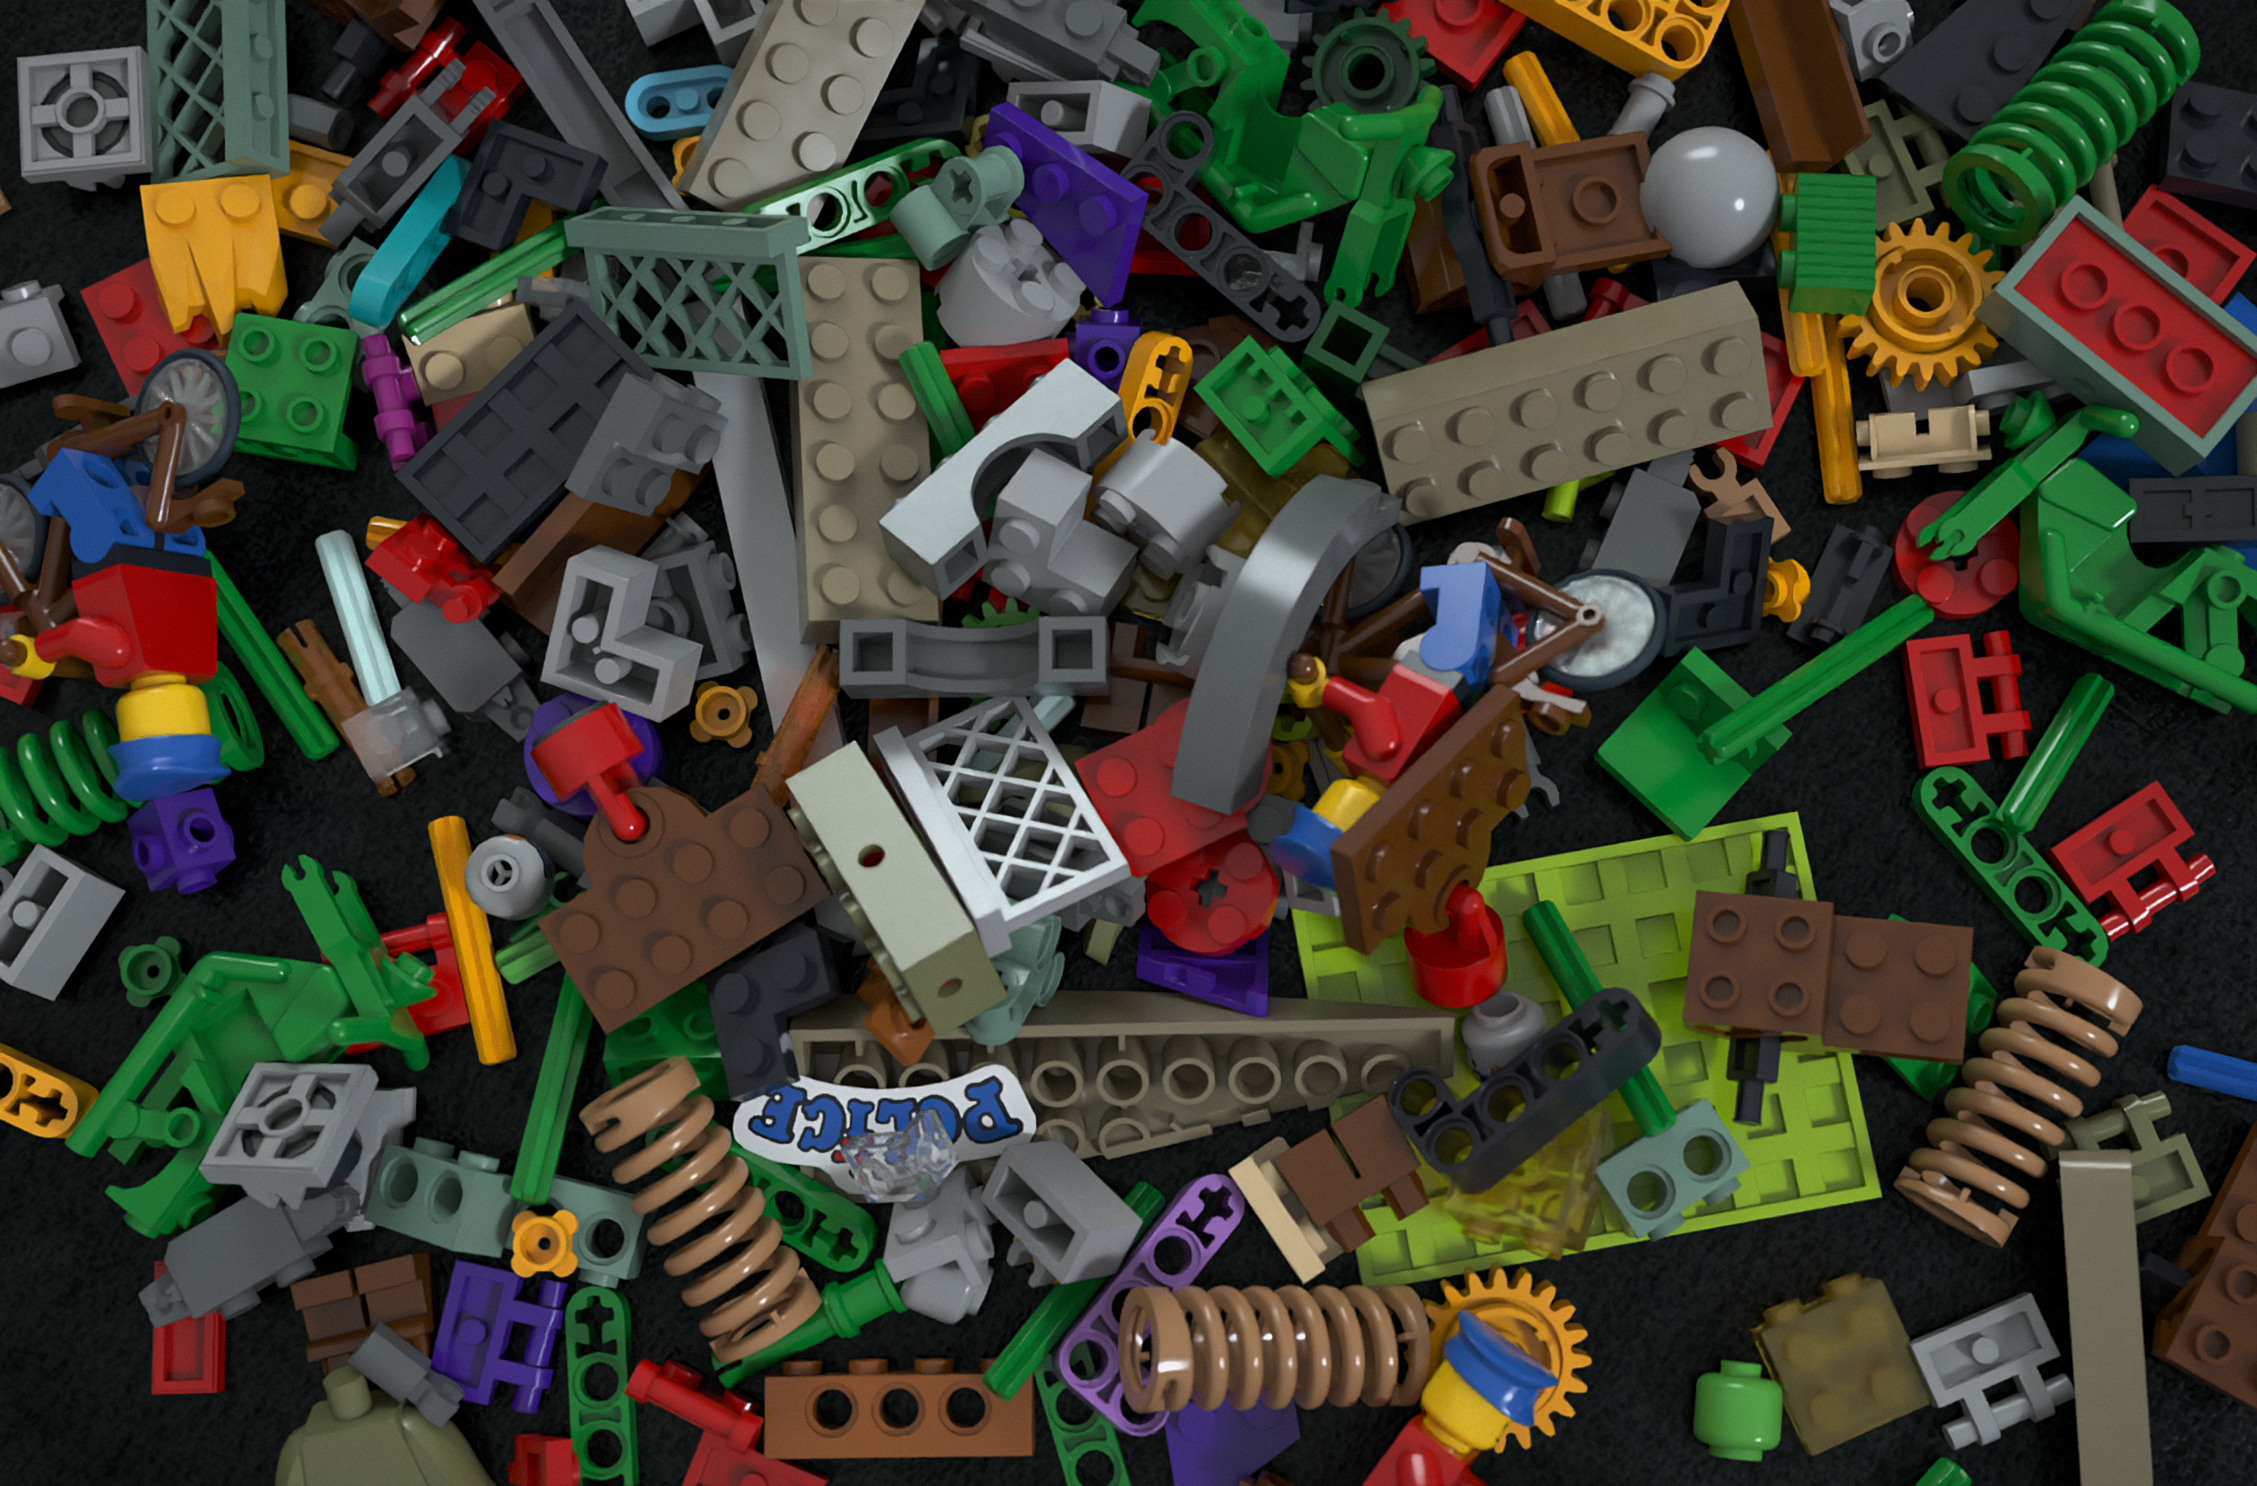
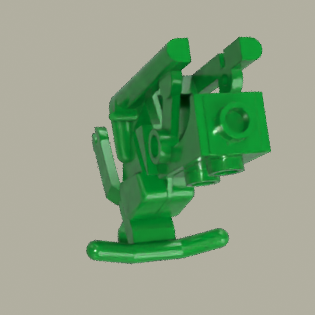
M1146 0L1131 20V23L1136 28L1158 21H1165L1181 29L1200 47L1191 52L1188 59L1182 60L1180 63L1165 47L1156 49L1155 51L1160 53L1161 56L1160 68L1148 90L1115 77L1113 85L1152 100L1148 127L1151 131L1154 132L1167 116L1175 112L1168 105L1174 95L1180 100L1177 105L1182 110L1194 111L1204 117L1216 134L1218 153L1212 166L1200 179L1199 183L1233 221L1249 233L1259 234L1359 199L1349 213L1330 279L1327 280L1324 286L1325 301L1330 306L1334 298L1338 300L1342 288L1346 294L1342 303L1353 309L1356 308L1362 300L1363 291L1368 289L1373 282L1374 273L1379 277V282L1376 284L1375 297L1382 296L1392 290L1396 280L1395 273L1416 210L1414 199L1421 196L1426 202L1430 201L1443 191L1454 178V173L1449 169L1455 160V155L1451 150L1425 146L1430 127L1435 122L1443 103V94L1440 88L1435 85H1428L1421 89L1415 104L1390 113L1358 114L1347 105L1336 102L1305 113L1302 117L1283 116L1276 112V107L1291 57H1285L1286 53L1269 36L1266 27L1259 20L1251 16L1237 0ZM1221 83L1217 100L1214 102L1205 91L1209 86ZM1187 127L1175 134L1171 142V151L1176 158L1187 160L1199 154L1204 143Z
M2034 390L2026 399L2021 396L2015 397L2003 415L1999 430L2006 433L2005 448L2012 451L2020 449L2003 464L1998 465L1982 477L1936 520L1922 527L1916 535V548L1929 543L1933 536H1935L1936 543L1940 542V545L1932 550L1926 560L1938 561L1949 556L1964 555L1974 548L1977 540L2020 503L2018 602L2019 610L2024 619L2051 634L2221 715H2228L2231 706L2249 714H2257V686L2239 677L2243 672L2245 663L2244 656L2238 649L2237 626L2238 611L2252 626L2257 637V571L2244 565L2246 560L2244 555L2215 543H2209L2205 548L2179 552L2175 556L2166 559L2158 568L2146 566L2137 560L2127 538V521L2136 514V501L2081 458L2065 459L2078 453L2088 432L2096 430L2119 438L2134 436L2139 429L2138 418L2132 413L2094 403L2062 415L2056 422L2057 419L2044 393ZM2173 607L2180 612L2181 649L2145 633Z
M298 855L301 868L306 872L302 880H300V875L292 866L285 864L282 870L283 885L291 892L321 952L333 966L230 951H213L205 954L197 961L66 1139L65 1144L70 1149L82 1156L93 1158L108 1136L115 1140L107 1151L124 1165L134 1167L148 1146L157 1149L181 1148L174 1159L158 1176L142 1186L127 1189L110 1185L105 1191L110 1198L127 1211L123 1216L125 1222L141 1234L153 1239H157L160 1234L180 1236L212 1216L217 1202L230 1184L208 1183L198 1168L255 1062L272 1063L284 1061L290 1063L331 1064L352 1044L378 1042L400 1050L404 1063L410 1070L421 1071L427 1067L430 1055L424 1035L416 1027L406 1007L434 998L438 994L439 990L430 983L436 972L424 962L405 951H402L397 959L388 955V949L357 892L356 882L351 876L340 871H332L335 883L339 886V892L334 895L333 889L324 878L322 865L315 859L306 855ZM173 1049L176 1057L140 1106L134 1101ZM190 1091L200 1111L186 1107H177Z

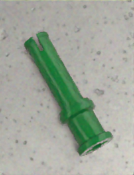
M884 1256L875 1260L874 1268L841 1285L837 1281L826 1284L824 1289L820 1291L822 1303L805 1322L769 1346L741 1358L742 1362L726 1369L725 1373L718 1376L720 1381L727 1389H732L736 1387V1384L829 1337L838 1334L841 1338H853L860 1334V1326L892 1310L900 1314L909 1310L910 1308L904 1306L900 1298L899 1291L902 1282L894 1283L883 1262ZM711 1351V1360L715 1370L731 1363L717 1361L713 1351Z

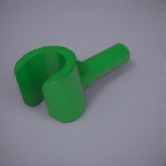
M559 872L554 875V885L557 886L555 893L552 888L548 898L549 904L542 912L529 918L508 937L511 943L540 929L536 923L537 921L568 903L558 901L556 895L559 889L567 885L572 879L570 872ZM585 890L581 891L576 897H578L579 895H581L582 893H584V892H586V891H585Z

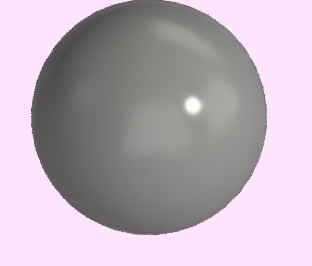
M1705 126L1694 128L1668 140L1651 157V162L1645 176V183L1640 184L1641 211L1650 231L1653 232L1655 226L1661 235L1672 244L1673 249L1670 251V255L1685 260L1692 267L1712 269L1726 267L1739 262L1753 253L1770 234L1779 212V179L1767 153L1748 136L1724 127Z

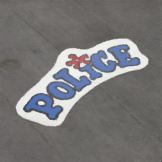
M998 1064L984 1066L964 1076L941 1083L890 1089H867L837 1085L799 1075L801 1081L745 1103L742 1102L734 1115L733 1122L734 1138L744 1149L778 1163L821 1168L831 1176L837 1187L848 1194H867L877 1191L908 1173L962 1161L1001 1155L1005 1146L1029 1143L1036 1131V1116L1017 1078L1005 1066Z

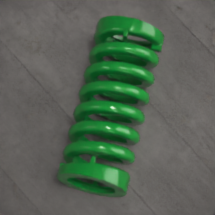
M2109 0L2093 16L2088 25L2079 30L2072 37L2068 45L2059 50L2052 57L2048 65L2039 70L2032 77L2028 85L2019 90L2012 97L2008 105L1992 117L1986 127L1973 135L1965 148H1962L1949 159L1943 169L1942 184L1950 206L1962 222L1979 236L1993 243L2005 246H2022L2032 241L2055 215V210L2066 206L2075 195L2076 189L2085 186L2096 173V169L2106 165L2115 154L2116 149L2125 145L2132 138L2136 128L2146 124L2155 113L2156 108L2164 105L2171 98L2176 88L2179 89L2197 70L2201 55L2198 38L2191 24L2182 13L2166 0ZM2127 23L2139 24L2141 26L2147 27V30L2143 31L2142 29ZM2154 32L2169 46L2173 54L2174 63L2166 49L2151 36ZM2122 47L2138 55L2148 68L2142 66L2134 57L2126 53ZM1987 169L1991 170L2000 185L2012 197L2023 203L2024 208L2016 206L1998 191ZM1965 178L1972 194L1984 208L1983 211H1980L1971 200L1966 190ZM1990 214L1993 218L2000 221L2001 223L1989 218L1988 215Z
M217 660V672L213 679L193 686L199 688L207 698L212 736L221 740V763L227 768L231 767L234 770L247 772L263 764V742L245 694L230 670ZM223 693L227 695L237 716L241 739L227 715L221 697ZM118 698L117 701L115 702V717H116V720H117L116 705H117L118 701L120 700V698ZM93 707L83 714L82 728L85 739L75 725L69 721L60 720L55 722L50 728L51 748L42 737L35 733H27L17 741L18 760L9 749L0 746V867L4 868L28 858L38 843L48 848H55L66 841L69 833L82 836L92 833L99 827L101 820L112 823L121 822L130 816L134 807L141 809L150 801L136 802L119 797L114 790L112 792V799L103 793L96 764L112 787L119 773L114 759L107 753V749L112 745L120 743L119 731L113 720L104 710ZM225 777L205 784H217L225 779ZM66 782L81 802L80 812L71 806ZM192 788V789L187 790V791H184V792L193 791L195 788ZM35 798L49 816L48 825L39 820Z

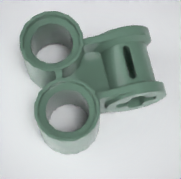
M1002 145L986 148L975 159L966 156L951 158L943 164L941 171L931 184L916 188L902 198L892 209L889 220L927 270L939 269L953 261L974 233L981 227L989 225L992 228L999 224L1009 225L1013 220L1007 210L1015 199L1020 196L1024 188L1025 176L1022 164L1010 148Z
M1006 897L1011 906L1020 903V901ZM1051 913L1009 933L1012 948L990 958L1009 997L964 1023L965 1031L971 1039L979 1044L988 1046L1002 1045L1012 1040L1019 1033L1033 1005L1045 1007L1050 1002L1059 985L1065 962L1064 953L1055 950L1061 932L1060 916Z

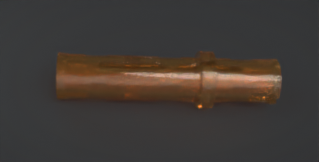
M305 619L295 624L300 631V636L308 646L307 648H303L292 630L287 628L279 635L276 642L284 649L306 681L304 691L312 702L319 701L327 715L377 787L379 795L384 797L397 791L393 780L384 769L385 767L391 769L402 787L406 786L415 778L416 773L409 767L351 682L354 674L348 664L337 661L316 629L313 620Z
M823 644L816 645L815 653L767 753L759 752L754 762L759 769L749 790L765 782L782 810L791 793L785 781L803 771L802 768L841 689L839 685L840 651L833 648L830 653L828 652L830 648Z

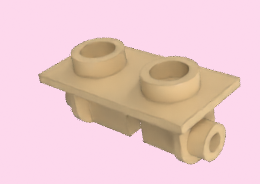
M1975 404L1928 409L1929 433L1916 434L1915 410L1869 414V420L1856 421L1858 447L1871 446V453L1859 454V471L1873 470L1874 478L1888 479L1911 475L1912 466L1938 464V470L1942 473H1960L1978 469V460L1992 459L1990 442L1977 443V436L1990 435L1988 409L1975 411Z

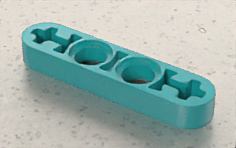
M450 154L358 277L349 301L348 313L351 319L378 330L386 329L452 238L444 232V229L473 161L456 154Z

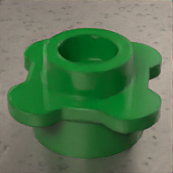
M162 936L154 945L128 946L121 952L118 959V964L121 968V978L128 989L126 993L127 1000L133 1006L145 1008L150 1006L156 998L166 995L172 997L186 978L187 974L182 972L179 960L182 945L176 938ZM153 966H157L160 970L159 975L155 978H152L149 974V970Z

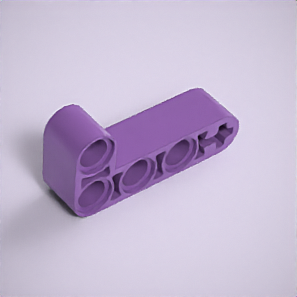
M1211 1174L1190 1180L1179 1190L1123 1259L1116 1274L1109 1276L1058 1339L1052 1350L1051 1365L1054 1375L1104 1421L1120 1432L1138 1436L1155 1433L1164 1425L1170 1411L1164 1408L1165 1411L1148 1412L1145 1418L1136 1423L1128 1422L1122 1415L1120 1399L1124 1390L1121 1383L1118 1361L1119 1324L1112 1314V1301L1115 1295L1122 1289L1131 1290L1136 1286L1169 1287V1292L1172 1294L1175 1290L1190 1285L1239 1224L1244 1214V1195L1236 1182L1225 1175ZM1213 1192L1219 1194L1220 1198L1215 1206L1222 1213L1220 1217L1204 1218L1193 1231L1175 1223L1177 1218L1181 1224L1193 1222L1201 1213L1204 1203L1198 1197L1199 1194L1205 1195ZM1196 1235L1203 1237L1202 1243ZM1164 1237L1177 1241L1184 1255L1180 1269L1173 1275L1161 1272L1154 1260V1249ZM1149 1320L1145 1327L1142 1343L1151 1333ZM1087 1340L1099 1350L1101 1357L1100 1366L1092 1377L1081 1380L1070 1370L1069 1354L1075 1345ZM1140 1364L1141 1380L1144 1388H1146L1151 1373Z

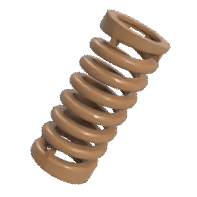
M2035 946L2023 965L2028 969L2020 971L2016 976L2014 988L2019 998L2006 999L1997 1008L1996 1015L2002 1028H1990L1981 1035L1979 1047L1985 1058H1971L1961 1069L1963 1081L1968 1088L1951 1089L1945 1096V1110L1951 1118H1936L1926 1128L1927 1138L1934 1149L1918 1148L1914 1150L1908 1159L1910 1168L1904 1166L1893 1184L1902 1195L1941 1221L1980 1242L1996 1248L2003 1247L2018 1217L2001 1208L1996 1216L1969 1197L1970 1190L1963 1188L1961 1191L1943 1174L1976 1186L2015 1208L2026 1207L2030 1201V1195L2022 1187L2002 1177L1983 1164L1961 1144L1976 1148L2006 1161L2034 1178L2043 1177L2048 1170V1166L2042 1158L2000 1134L1977 1113L2010 1124L2032 1138L2053 1148L2062 1146L2065 1141V1133L2053 1123L2017 1104L1993 1082L2024 1092L2067 1117H2077L2083 1110V1104L2076 1096L2058 1085L2035 1075L2010 1052L2038 1060L2057 1073L2084 1087H2094L2101 1079L2100 1072L2093 1065L2075 1054L2048 1042L2033 1030L2027 1022L2054 1029L2075 1044L2102 1057L2114 1056L2118 1050V1043L2111 1035L2095 1025L2060 1009L2042 991L2067 997L2062 1004L2067 1009L2075 1001L2090 1012L2109 1021L2110 1024L2107 1028L2123 1038L2143 1007L2141 1000L2131 990L2107 973L2070 954L2046 946Z
M679 1055L660 1062L615 1086L586 1106L580 1112L579 1117L584 1122L590 1135H594L608 1126L606 1120L617 1117L620 1120L619 1123L601 1132L596 1137L595 1146L602 1153L610 1152L651 1129L682 1119L653 1144L618 1163L612 1170V1176L616 1182L625 1184L647 1173L662 1162L700 1149L689 1161L672 1174L636 1193L630 1200V1208L637 1215L646 1214L691 1187L718 1179L713 1186L695 1201L673 1211L654 1223L647 1231V1238L653 1245H663L686 1233L711 1216L736 1209L719 1227L680 1247L669 1255L664 1262V1268L669 1275L680 1276L702 1265L728 1246L754 1239L737 1257L714 1267L690 1282L684 1288L681 1296L685 1305L699 1306L729 1290L748 1275L772 1269L754 1288L718 1305L703 1316L699 1323V1330L702 1335L706 1337L719 1335L708 1342L716 1360L721 1363L732 1362L769 1346L796 1329L818 1309L822 1299L804 1268H799L800 1262L796 1251L787 1246H778L783 1234L780 1222L769 1215L760 1216L765 1208V1196L761 1189L752 1185H743L748 1177L747 1163L743 1158L736 1155H726L731 1146V1135L728 1129L718 1124L708 1125L714 1115L713 1102L709 1097L702 1094L688 1095L689 1092L701 1086V1083L687 1056ZM767 1319L770 1320L755 1333L741 1339L746 1333Z
M1223 1285L1212 1288L1207 1293L1199 1287L1184 1286L1175 1290L1172 1294L1169 1292V1287L1136 1286L1127 1295L1120 1317L1118 1361L1121 1383L1126 1400L1131 1408L1138 1413L1165 1411L1164 1408L1170 1412H1178L1186 1407L1190 1396H1192L1195 1405L1203 1411L1217 1409L1221 1406L1225 1396L1229 1404L1238 1411H1246L1253 1407L1258 1397L1261 1398L1264 1405L1272 1410H1280L1286 1407L1292 1397H1294L1298 1405L1305 1409H1314L1320 1406L1325 1397H1327L1332 1405L1339 1409L1348 1408L1356 1403L1359 1396L1362 1402L1372 1408H1379L1388 1402L1389 1407H1409L1414 1405L1422 1396L1430 1368L1431 1344L1425 1309L1417 1293L1406 1285L1367 1287L1350 1285L1340 1291L1328 1285H1318L1310 1288L1308 1291L1302 1287L1285 1285L1274 1292L1270 1288L1260 1285L1250 1286L1241 1292L1236 1288ZM1290 1308L1294 1311L1291 1321L1288 1315ZM1323 1308L1326 1310L1324 1318L1321 1312ZM1355 1308H1358L1360 1310L1358 1318L1356 1317L1354 1311ZM1257 1309L1261 1312L1258 1323L1254 1315ZM1189 1310L1193 1313L1190 1330L1185 1319V1315ZM1223 1310L1227 1313L1224 1326L1220 1316ZM1394 1311L1401 1320L1405 1333L1397 1335L1398 1342H1407L1409 1350L1408 1373L1401 1386L1397 1382L1398 1351L1394 1327L1391 1322ZM1149 1320L1153 1355L1150 1378L1146 1388H1144L1140 1374V1362L1149 1360L1150 1354L1149 1352H1141V1345L1145 1327Z

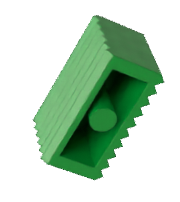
M1798 172L1792 193L1781 194L1778 212V232L1789 233V250H1780L1777 288L1788 289V311L1793 314L1800 311L1805 314L1815 312L1819 315L1826 312L1831 315L1841 313L1844 316L1853 313L1858 317L1866 314L1876 285V176Z

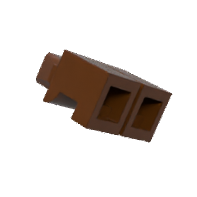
M1113 622L1110 629V695L1088 696L1087 701H1085L1080 725L1082 736L1119 741L1140 731L1148 690H1152L1145 728L1153 725L1157 718L1170 706L1191 697L1196 680L1159 665L1155 660L1142 659L1146 628L1134 624Z
M1383 1094L1374 1097L1328 1125L1358 1173L1357 1179L1352 1174L1326 1129L1318 1131L1272 1159L1317 1228L1324 1226L1330 1237L1345 1253L1353 1251L1376 1236V1233L1358 1205L1375 1193L1381 1192L1398 1221L1407 1218L1429 1204L1422 1180L1415 1170L1421 1166V1163L1398 1121L1391 1113Z
M430 1252L410 1254L290 1284L295 1309H302L310 1341L307 1344L308 1362L322 1360L325 1377L339 1368L352 1366L348 1363L351 1354L379 1321L430 1360L432 1359L433 1343L431 1332L439 1331L441 1318ZM365 1376L368 1385L374 1384L372 1380Z

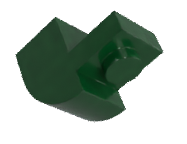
M1335 298L1304 350L1300 361L1301 369L1323 392L1348 408L1351 403H1354L1365 410L1366 406L1361 383L1426 365L1386 344L1385 339L1390 331L1388 327Z

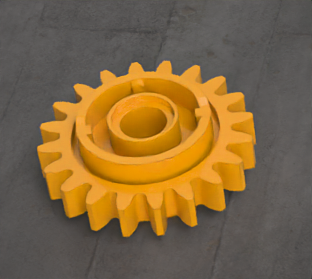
M1921 218L1915 219L1907 236L1903 234L1901 228L1895 222H1890L1883 234V239L1881 240L1876 236V285L1866 314L1859 317L1853 313L1847 316L1841 313L1835 314V316L1843 318L1838 322L1833 332L1834 337L1855 338L1846 357L1851 360L1868 354L1871 357V361L1868 364L1866 375L1869 377L1877 374L1883 367L1889 368L1891 370L1890 387L1896 388L1905 374H1911L1917 391L1923 392L1932 374H1935L1940 384L1944 388H1948L1957 377L1958 370L1964 375L1968 371L1977 370L1981 364L1980 358L1989 360L1999 346L1996 338L2001 337L1972 313L2006 273L2005 271H1984L1993 252L1989 249L1981 251L1976 255H1971L1968 249L1972 243L1973 234L1970 232L1960 237L1957 242L1949 241V223L1943 221L1933 236L1926 234V228ZM1907 298L1922 299L1930 306L1932 311L1922 312L1916 310L1909 304Z
M1492 1263L1486 1283H1482L1470 1267L1465 1268L1464 1281L1466 1287L1461 1291H1458L1453 1284L1445 1279L1440 1281L1441 1290L1446 1297V1302L1443 1305H1439L1434 1301L1424 1298L1421 1301L1426 1314L1431 1319V1322L1428 1324L1431 1344L1430 1368L1426 1385L1446 1358L1444 1352L1445 1343L1459 1331L1458 1313L1462 1309L1467 1310L1540 1362L1558 1379L1559 1384L1557 1386L1545 1388L1540 1392L1534 1405L1533 1425H1537L1542 1432L1552 1437L1555 1434L1553 1423L1549 1419V1414L1552 1411H1557L1568 1417H1573L1575 1414L1571 1405L1564 1398L1565 1392L1582 1393L1587 1390V1386L1582 1379L1572 1372L1574 1368H1582L1591 1364V1357L1586 1351L1572 1347L1573 1344L1579 1343L1588 1336L1587 1331L1580 1323L1564 1324L1575 1312L1574 1306L1568 1299H1562L1550 1305L1555 1296L1556 1288L1547 1279L1540 1282L1530 1291L1532 1286L1531 1274L1523 1267L1517 1270L1510 1283H1507L1504 1270L1498 1263ZM1409 1350L1404 1351V1358L1408 1364ZM1421 1402L1420 1407H1421V1409H1422V1411H1423V1410H1425V1409H1424V1407H1423V1405H1422V1402ZM1513 1421L1498 1443L1493 1447L1496 1453L1503 1452L1508 1433H1513L1524 1449L1530 1448L1531 1436L1529 1428L1531 1426H1524Z

